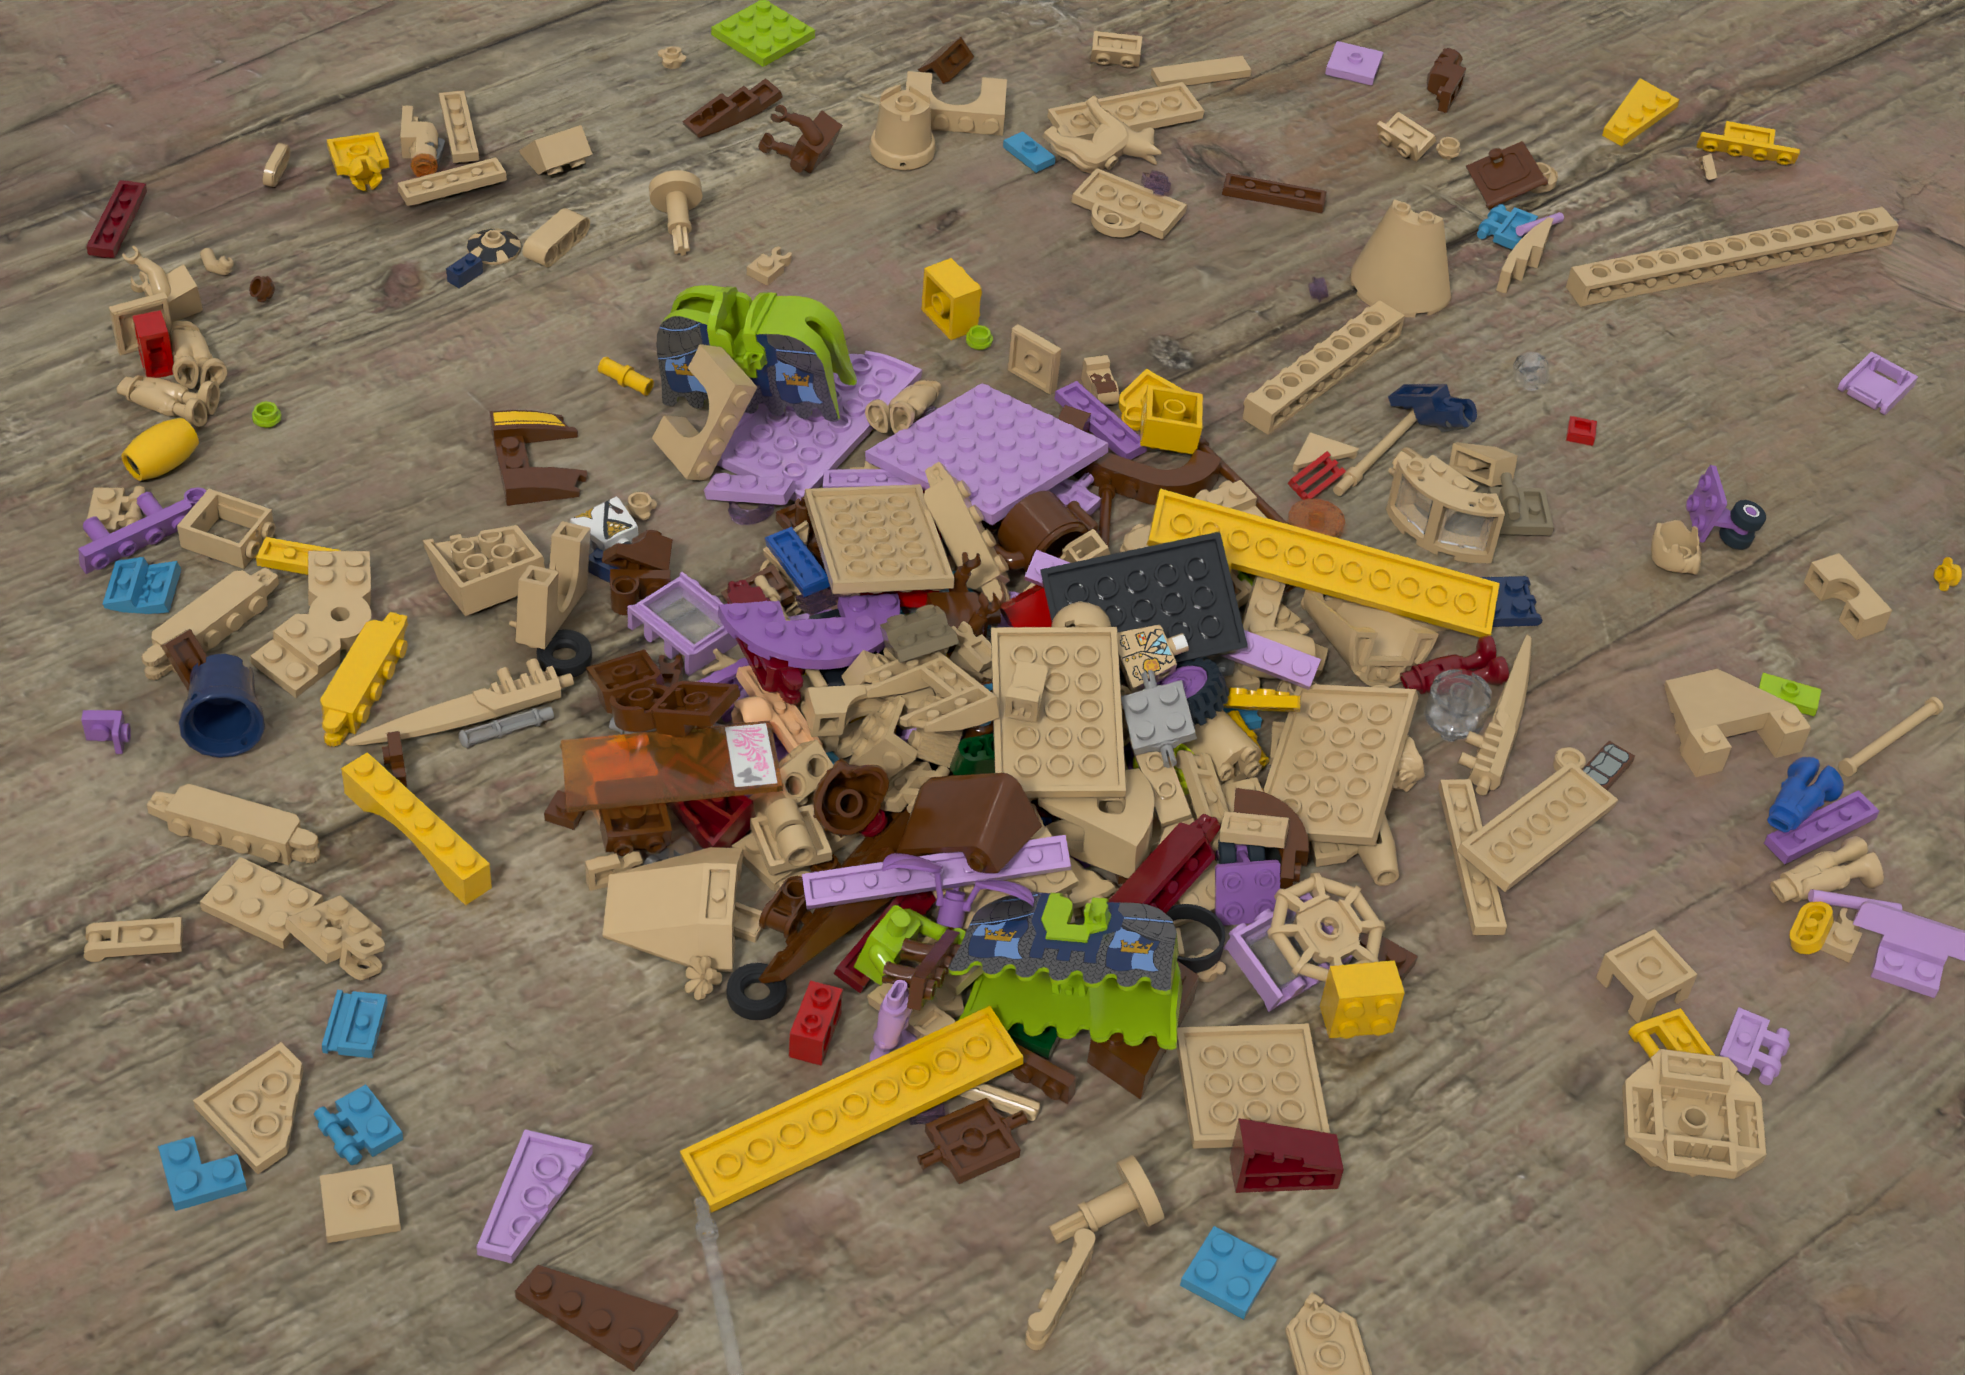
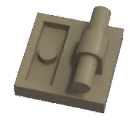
M1508 472L1500 476L1502 487L1489 486L1487 494L1497 493L1505 512L1500 534L1552 536L1554 526L1545 488L1517 487L1513 484L1512 475Z

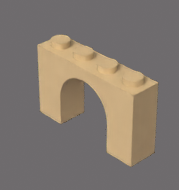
M907 72L906 91H909V85L916 86L930 96L931 130L1003 136L1007 79L982 77L981 94L977 100L965 105H951L938 100L932 94V73Z
M699 345L688 369L707 392L709 399L707 422L699 433L686 417L664 415L652 439L686 479L708 481L750 403L757 386L722 347Z
M562 521L551 535L549 569L529 565L519 578L516 621L517 643L525 644L531 648L545 649L587 590L591 528Z

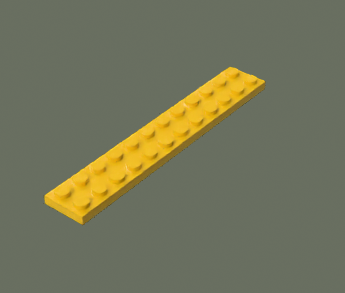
M1160 489L1158 492L1146 544L1148 546L1220 531L1226 558L1232 561L1231 569L1476 637L1491 635L1500 583Z

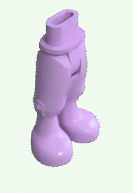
M904 980L894 982L880 1005L877 1028L873 1034L875 1046L871 1051L869 1062L917 1040L915 1035L906 1030L909 1025L912 1009L907 1008L909 989Z

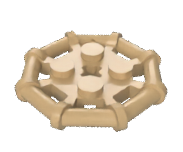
M1311 873L1309 878L1287 889H1279L1274 895L1276 902L1271 927L1267 930L1268 938L1275 942L1293 969L1291 973L1295 976L1300 974L1326 982L1329 969L1308 963L1311 958L1321 964L1328 962L1330 966L1343 965L1341 960L1350 955H1353L1358 960L1354 964L1379 962L1378 954L1382 932L1386 930L1385 923L1378 919L1361 894L1360 887L1357 885L1352 887L1321 877L1320 873ZM1309 892L1313 893L1314 898L1304 903L1299 899V897ZM1325 892L1344 897L1345 899H1339L1337 902L1330 900L1331 896L1326 895ZM1352 904L1354 905V907L1356 908V910L1358 911V913L1364 921H1361L1359 919V917L1351 907ZM1288 908L1296 913L1292 924H1285ZM1321 923H1324L1325 926L1331 925L1334 928L1331 935L1322 931ZM1361 933H1367L1368 935L1366 948L1359 945V935ZM1294 936L1303 949L1304 953L1301 957L1288 937Z

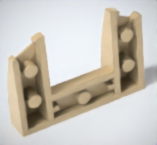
M940 651L901 663L898 660H894L864 673L865 682L872 683V685L865 686L868 698L898 695L929 686L944 697V699L899 717L900 725L904 727L913 726L924 729L925 732L957 731L999 718L997 697Z

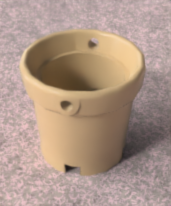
M895 85L882 92L876 129L873 131L869 145L871 155L878 163L892 169L912 170L927 165L934 158L936 145L931 130L930 96L924 90L909 85V91H901V85Z

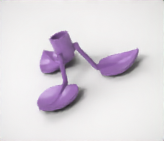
M894 853L888 855L883 862V872L889 869L904 868L934 873L937 893L936 905L940 906L937 923L944 926L962 928L966 911H971L972 903L981 889L1004 892L1028 902L1032 907L1034 905L1031 891L1027 887L1014 882L987 879L986 881L977 880L966 900V894L959 891V887H953V890H946L945 895H943L940 874L942 866L934 864L930 860L908 854Z

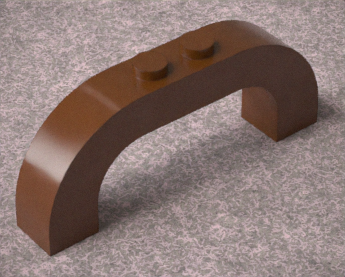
M1065 405L1058 419L1089 433L1091 413ZM1196 449L1184 466L1172 470H1162L1108 452L1072 476L1080 479L1083 474L1089 473L1088 476L1091 474L1094 478L1093 483L1090 485L1100 487L1103 484H1110L1115 487V493L1155 505L1160 489L1195 498L1201 490L1206 489L1210 492L1219 479L1222 458Z

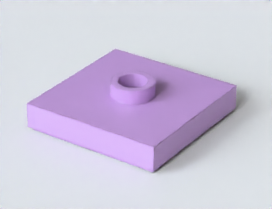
M1337 41L1325 74L1366 85H1373L1384 52Z

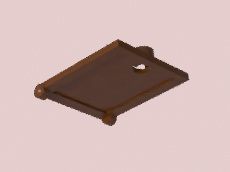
M1523 141L1503 150L1494 148L1489 151V156L1466 165V169L1485 200L1488 210L1537 187L1548 185V179L1541 172ZM1502 158V161L1494 163V160Z

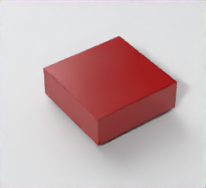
M1570 416L1566 441L1593 446L1597 421Z

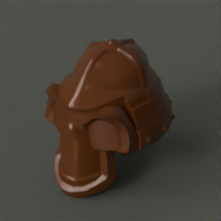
M843 759L837 760L833 767L826 771V774L820 780L813 797L814 818L817 819L825 831L838 835L840 838L859 833L874 819L881 808V803L885 799L884 796L889 789V779L886 770L879 765L857 766L848 764Z

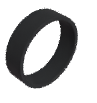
M1193 904L1172 906L1166 913L1172 921L1179 919L1198 921L1209 927L1219 941V946L1206 956L1198 958L1178 956L1177 961L1195 973L1210 969L1220 960L1223 953L1225 929L1222 922L1213 912L1201 906Z

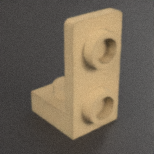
M1026 661L1017 662L1012 686H1008L1005 717L1037 722L1048 674L1047 665Z

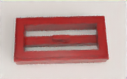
M1328 451L1292 477L1288 482V485L1306 504L1346 472L1343 467L1341 469L1337 467L1338 462L1336 459L1332 461L1329 458L1331 454ZM1324 463L1326 465L1323 469H1321L1319 472L1313 475L1302 485L1299 486L1297 484L1300 480H1302L1304 477L1310 474L1321 464ZM1329 471L1333 473L1332 476H1330L1327 480H1325L1318 487L1312 490L1309 494L1305 493V490L1308 487L1314 484L1317 480H1319Z

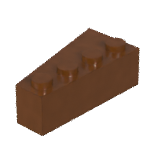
M1177 961L1182 981V997L1178 1018V1027H1180L1194 1001L1199 975ZM1118 1032L1112 1034L1109 1040L1098 1043L1091 1039L1087 1063L1141 1100L1150 1079L1153 1078L1161 1058L1168 1049L1160 1048L1155 1036L1146 1037L1137 1046L1127 1045L1124 1042L1123 1034Z

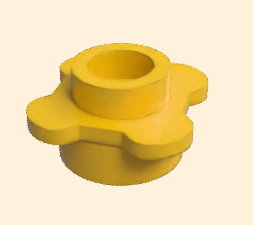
M1945 557L1942 565H1939L1934 570V579L1939 582V589L1941 591H1947L1949 586L1954 587L1958 585L1962 577L1960 566L1953 564L1951 557Z

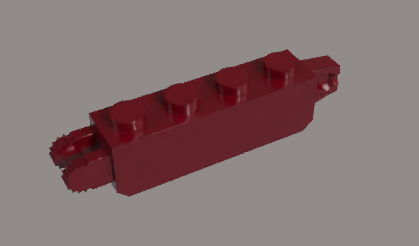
M746 580L728 582L727 604L771 601L769 597L765 596L760 586L751 587ZM735 638L762 689L770 693L778 692L780 697L783 698L784 703L790 705L798 704L801 700L799 689L803 686L804 680L802 675L805 674V669L788 666L789 661L771 657L770 660L760 657L748 650V644L739 638Z
M1202 814L1189 825L1179 822L1108 901L1147 904L1162 910L1166 914L1215 859V852L1210 843L1221 828L1217 818Z

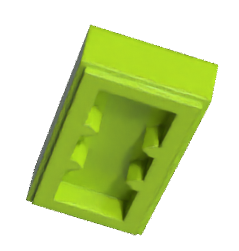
M1762 673L1758 686L1759 689L1795 705L1801 713L1815 717L1822 689L1767 673Z

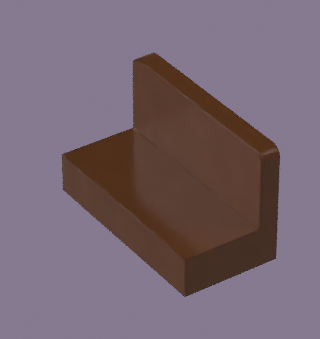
M959 37L941 47L917 70L925 72L933 68L944 84L962 70L974 58V55L962 37Z

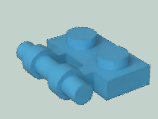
M1499 204L1497 207L1492 208L1487 215V219L1480 223L1477 237L1485 239L1492 234L1494 235L1493 242L1513 250L1517 243L1525 236H1518L1516 234V227L1538 219V216L1516 207L1509 212L1506 211V207L1503 204Z
M366 1084L335 1101L336 1109L339 1113L330 1114L324 1106L314 1112V1116L319 1122L318 1128L324 1136H329L335 1143L334 1149L341 1158H346L350 1165H356L361 1161L362 1155L359 1151L364 1148L374 1157L403 1140V1132ZM350 1126L355 1135H346L342 1129Z

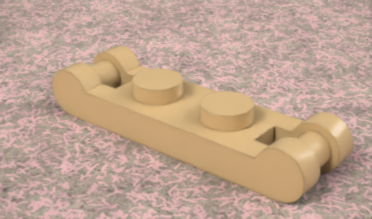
M1178 751L1175 756L1177 761L1176 767L1182 769L1197 817L1199 818L1202 814L1215 817L1221 826L1224 812H1229L1210 755L1200 752L1193 755L1191 751ZM1220 830L1210 843L1214 851L1218 850Z
M1083 1228L1076 1231L1073 1240L1074 1246L1072 1247L1068 1262L1062 1260L1054 1276L1055 1286L1052 1290L1047 1288L1043 1293L1038 1306L1041 1311L1030 1315L1027 1323L1028 1330L1025 1336V1343L1030 1349L1041 1350L1046 1346L1092 1260L1096 1239L1095 1234L1091 1230Z

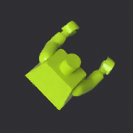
M894 905L868 937L854 968L881 986L883 984L882 976L886 975L883 974L885 963L891 961L892 963L899 964L902 960L900 959V954L904 952L901 948L905 938L916 941L918 934L921 933L938 941L949 928L933 922L911 909H902L898 905ZM955 928L953 931L960 932L958 944L961 945L966 932L961 928Z

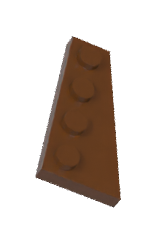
M537 1265L515 1290L517 1300L633 1372L637 1370L678 1319V1310L541 1265Z

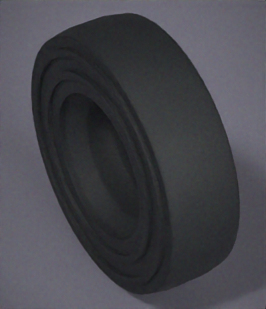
M558 630L545 649L537 648L536 651L537 660L542 671L544 672L547 667L553 666L558 677L571 673L573 678L586 671V667H589L592 661V647L589 640L583 634L574 630ZM561 648H569L576 652L575 657L568 660L556 659L552 654Z
M750 963L736 969L728 980L726 995L729 1006L737 1015L745 1019L765 1020L771 1018L781 1011L786 1002V980L764 983L770 990L769 995L762 1000L749 999L744 994V989L749 984L761 983L759 977L768 964Z

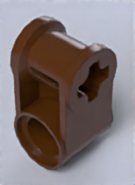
M792 876L783 882L772 900L765 905L759 919V927L763 929L769 927L783 933L786 939L791 932L798 931L802 923V917L811 910L807 909L802 877Z

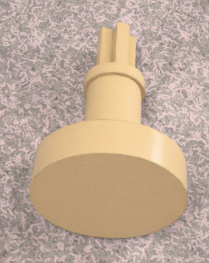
M682 170L667 171L651 180L649 184L650 202L656 209L667 212V227L669 234L673 235L674 253H680L683 256L687 255V251H690L688 234L691 232L692 227L688 211L695 208L701 202L703 196L700 179L693 173Z
M1133 1155L1116 1162V1167L1123 1184L1086 1203L1078 1204V1212L1048 1226L1057 1244L1073 1237L1079 1229L1086 1228L1094 1233L1098 1231V1228L1135 1209L1147 1227L1165 1219L1158 1198L1142 1167Z

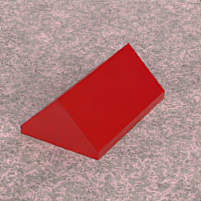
M1035 585L1001 604L1000 613L1010 627L1052 626L1045 591L1042 586Z

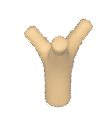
M716 648L713 650V653L719 662L703 669L702 674L707 675L711 672L722 670L738 660L724 655Z

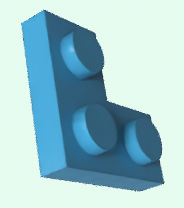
M194 1136L158 1146L175 1211L247 1191L238 1154L201 1164Z

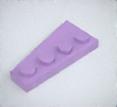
M524 1129L477 1244V1255L513 1263L593 1154L592 1145Z

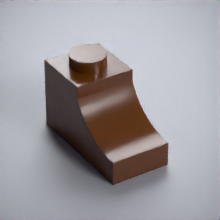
M646 530L633 538L632 544L616 543L603 551L602 563L619 569L669 570L673 539L662 536V533L659 531Z

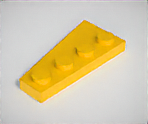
M1639 78L1604 127L1602 136L1622 147L1678 107L1679 99L1672 96L1669 92L1663 91Z

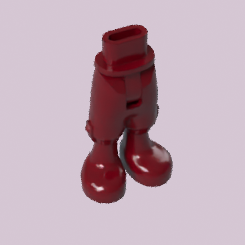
M1486 635L1478 639L1476 651L1466 657L1457 654L1448 655L1414 665L1410 671L1400 673V681L1404 689H1416L1420 694H1425L1426 692L1440 693L1469 689L1476 683L1504 684L1509 678V669L1503 656L1496 657V645L1492 636Z

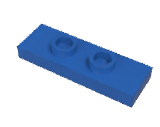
M792 527L765 537L766 546L804 597L830 587L826 572Z

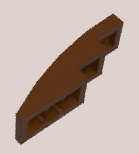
M765 78L750 90L742 86L729 97H726L723 93L719 94L682 122L698 138L720 132L753 117L783 98L781 91Z

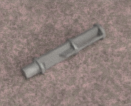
M551 706L540 710L533 708L530 711L498 721L493 720V722L465 731L461 730L459 732V741L464 748H469V746L494 738L499 739L517 729L530 725L538 727L543 721L553 719L554 712Z

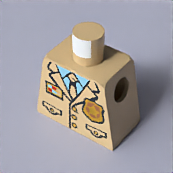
M1161 625L1117 633L1119 666L1132 693L1145 689L1141 677L1144 671H1146L1149 681L1148 670L1154 671L1157 683L1176 671L1177 663L1174 656L1189 651L1188 643L1183 633L1166 638Z

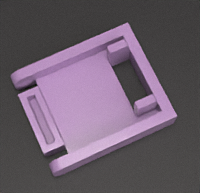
M1870 352L1841 380L1838 390L1844 392L1847 389L1848 396L1874 410L1880 407V413L1886 415L1915 386L1918 376ZM1877 370L1883 373L1884 375L1896 380L1897 384L1875 373V371Z

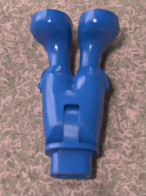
M1814 757L1796 759L1788 767V778L1781 783L1782 789L1770 807L1769 817L1767 818L1768 823L1786 833L1798 828L1818 807L1824 805V801L1832 802L1837 800L1844 790L1842 777L1836 769L1826 766L1819 774L1816 782L1808 786L1818 773L1820 767L1819 760Z

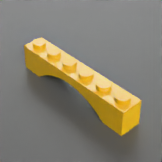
M368 752L341 768L344 793L364 812L377 814L402 831L425 856L444 886L462 903L467 905L492 888L490 863Z

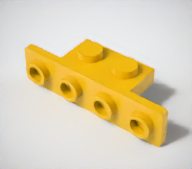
M1726 121L1723 135L1701 132L1696 145L1697 148H1702L1707 152H1725L1731 156L1742 155L1752 157L1758 161H1776L1781 165L1795 164L1800 154V149L1774 145L1775 129Z

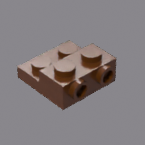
M660 778L597 784L595 786V796L601 818L599 827L605 853L614 852L618 856H625L634 849L646 848L650 853L662 851L665 846L670 845L672 827Z

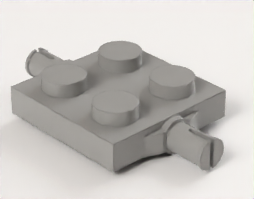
M1148 670L1150 681L1146 671L1141 674L1145 689L1121 696V701L1135 756L1147 752H1161L1164 767L1170 768L1168 756L1170 757L1172 767L1177 764L1173 748L1182 743L1196 740L1197 736L1182 680L1157 686L1154 671Z

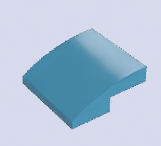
M144 557L116 561L102 605L105 609L125 613H167L170 611L182 569L177 561L148 565Z

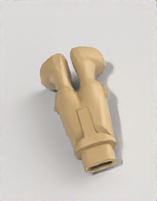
M174 321L170 337L174 361L172 371L176 381L188 389H193L197 384L199 375L200 385L205 381H213L220 385L227 376V368L224 362L213 358L205 338L196 325L189 321Z
M137 375L134 378L126 376L117 386V394L126 396L128 401L166 416H180L191 425L200 427L206 424L207 414L213 415L219 403L220 389L216 382L205 381L201 384L198 392L194 393L189 392L187 387L161 378Z
M917 381L900 391L890 401L889 405L880 399H875L868 403L865 408L867 421L874 429L881 433H887L891 428L895 434L900 430L908 429L914 420L920 418L938 397L941 384L937 381Z
M1853 836L1845 839L1839 850L1835 852H1820L1811 859L1791 868L1789 871L1783 872L1780 875V879L1770 883V887L1782 903L1789 900L1799 902L1808 899V893L1811 889L1833 892L1848 886L1853 878H1859L1868 888L1879 887L1883 884V869L1878 856L1874 852L1867 854L1868 845L1864 839ZM1845 862H1846V864H1848V865H1846V866H1845V865L1838 866L1839 864H1842V863H1845Z

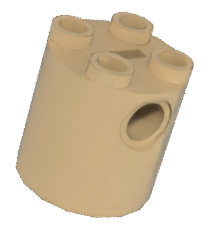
M1223 709L1221 712L1215 711L1217 716L1213 719L1206 718V724L1202 726L1199 724L1195 725L1196 740L1182 743L1194 754L1200 752L1210 755L1220 785L1253 778L1262 768V765L1259 763L1261 749Z

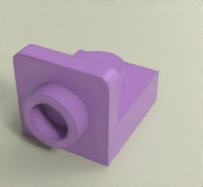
M83 710L81 721L86 740L113 741L115 753L123 754L125 742H130L131 726L129 723H125L123 711Z

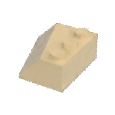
M518 525L483 530L478 536L462 538L461 534L450 536V541L434 543L433 539L423 540V545L440 585L465 616L518 596V580L529 565L545 568L543 555Z

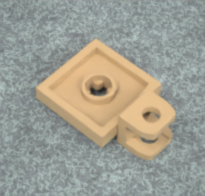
M341 895L286 917L285 929L326 964L340 959L339 966L358 980H365L381 973L382 963L374 954L384 951L385 943L381 938L382 930ZM359 965H367V966H369V968H367V969H362V968H359L358 966H359Z

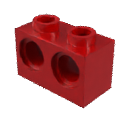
M161 310L132 316L140 360L146 377L161 378L173 375L172 368L174 362L170 339Z
M810 980L790 1031V1058L822 1066L841 1016L843 989Z

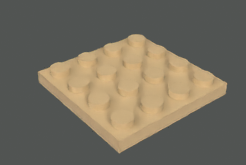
M1309 1023L1178 1027L1177 1053L1193 1149L1232 1147L1238 1118L1330 1133Z

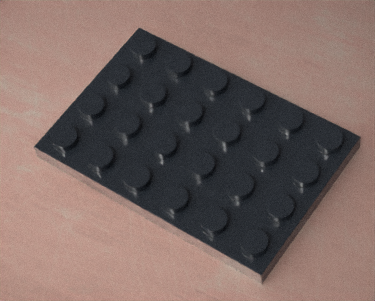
M1220 531L1040 569L1051 623L1062 608L1076 602H1087L1099 606L1105 611L1111 626L1117 627V633L1154 625H1161L1166 638L1183 633L1188 643L1189 651L1174 656L1177 664H1184V662L1190 660L1194 662L1196 658L1204 660L1248 649ZM1119 666V675L1123 677L1124 675Z

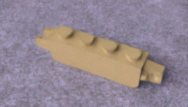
M935 463L925 470L930 488L925 490L923 499L957 567L963 565V552L968 553L969 560L974 559L977 553L980 554L981 565L972 569L971 577L966 583L967 587L978 594L983 592L990 603L993 600V592L1001 604L1011 599V595H1009L1005 585L1010 581L1006 573L1009 570L1008 564L1002 555H997L993 547L996 545V541L988 529L985 530L981 523L984 520L981 511L976 505L972 506L969 496L972 495L969 487L963 480L959 481L951 476L942 463Z
M263 568L252 575L243 570L233 571L153 630L151 637L153 645L147 651H144L141 656L143 664L147 666L144 669L147 679L155 681L170 671L177 673L160 645L183 631L191 629L206 653L211 648L216 647L219 642L231 633L240 629L244 623L256 614L261 613L268 606L267 596L279 585L278 575L267 568Z
M192 784L180 786L175 794L156 791L147 803L148 813L167 821L169 831L179 836L192 837L210 845L223 846L233 849L238 853H247L264 858L269 862H278L289 865L292 860L311 864L320 859L321 856L320 849L318 848V836L316 833L301 828L297 814Z

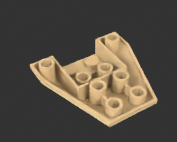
M710 847L610 874L603 938L687 967H692L690 963L692 956L701 958L705 956L711 959V969L719 972H733L736 942L733 925L737 881H741L743 848Z

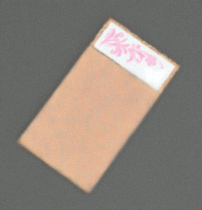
M769 720L717 725L709 728L696 727L687 736L683 737L658 734L657 731L561 740L560 748L562 749L566 793L565 808L567 812L783 791L784 783L782 782L772 732L773 726Z

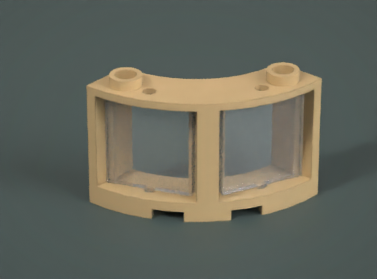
M1425 458L1397 460L1386 511L1402 534L1408 533L1417 540L1416 545L1436 555L1440 551L1455 556L1454 560L1492 563L1505 516L1497 493H1477L1454 486L1437 475Z

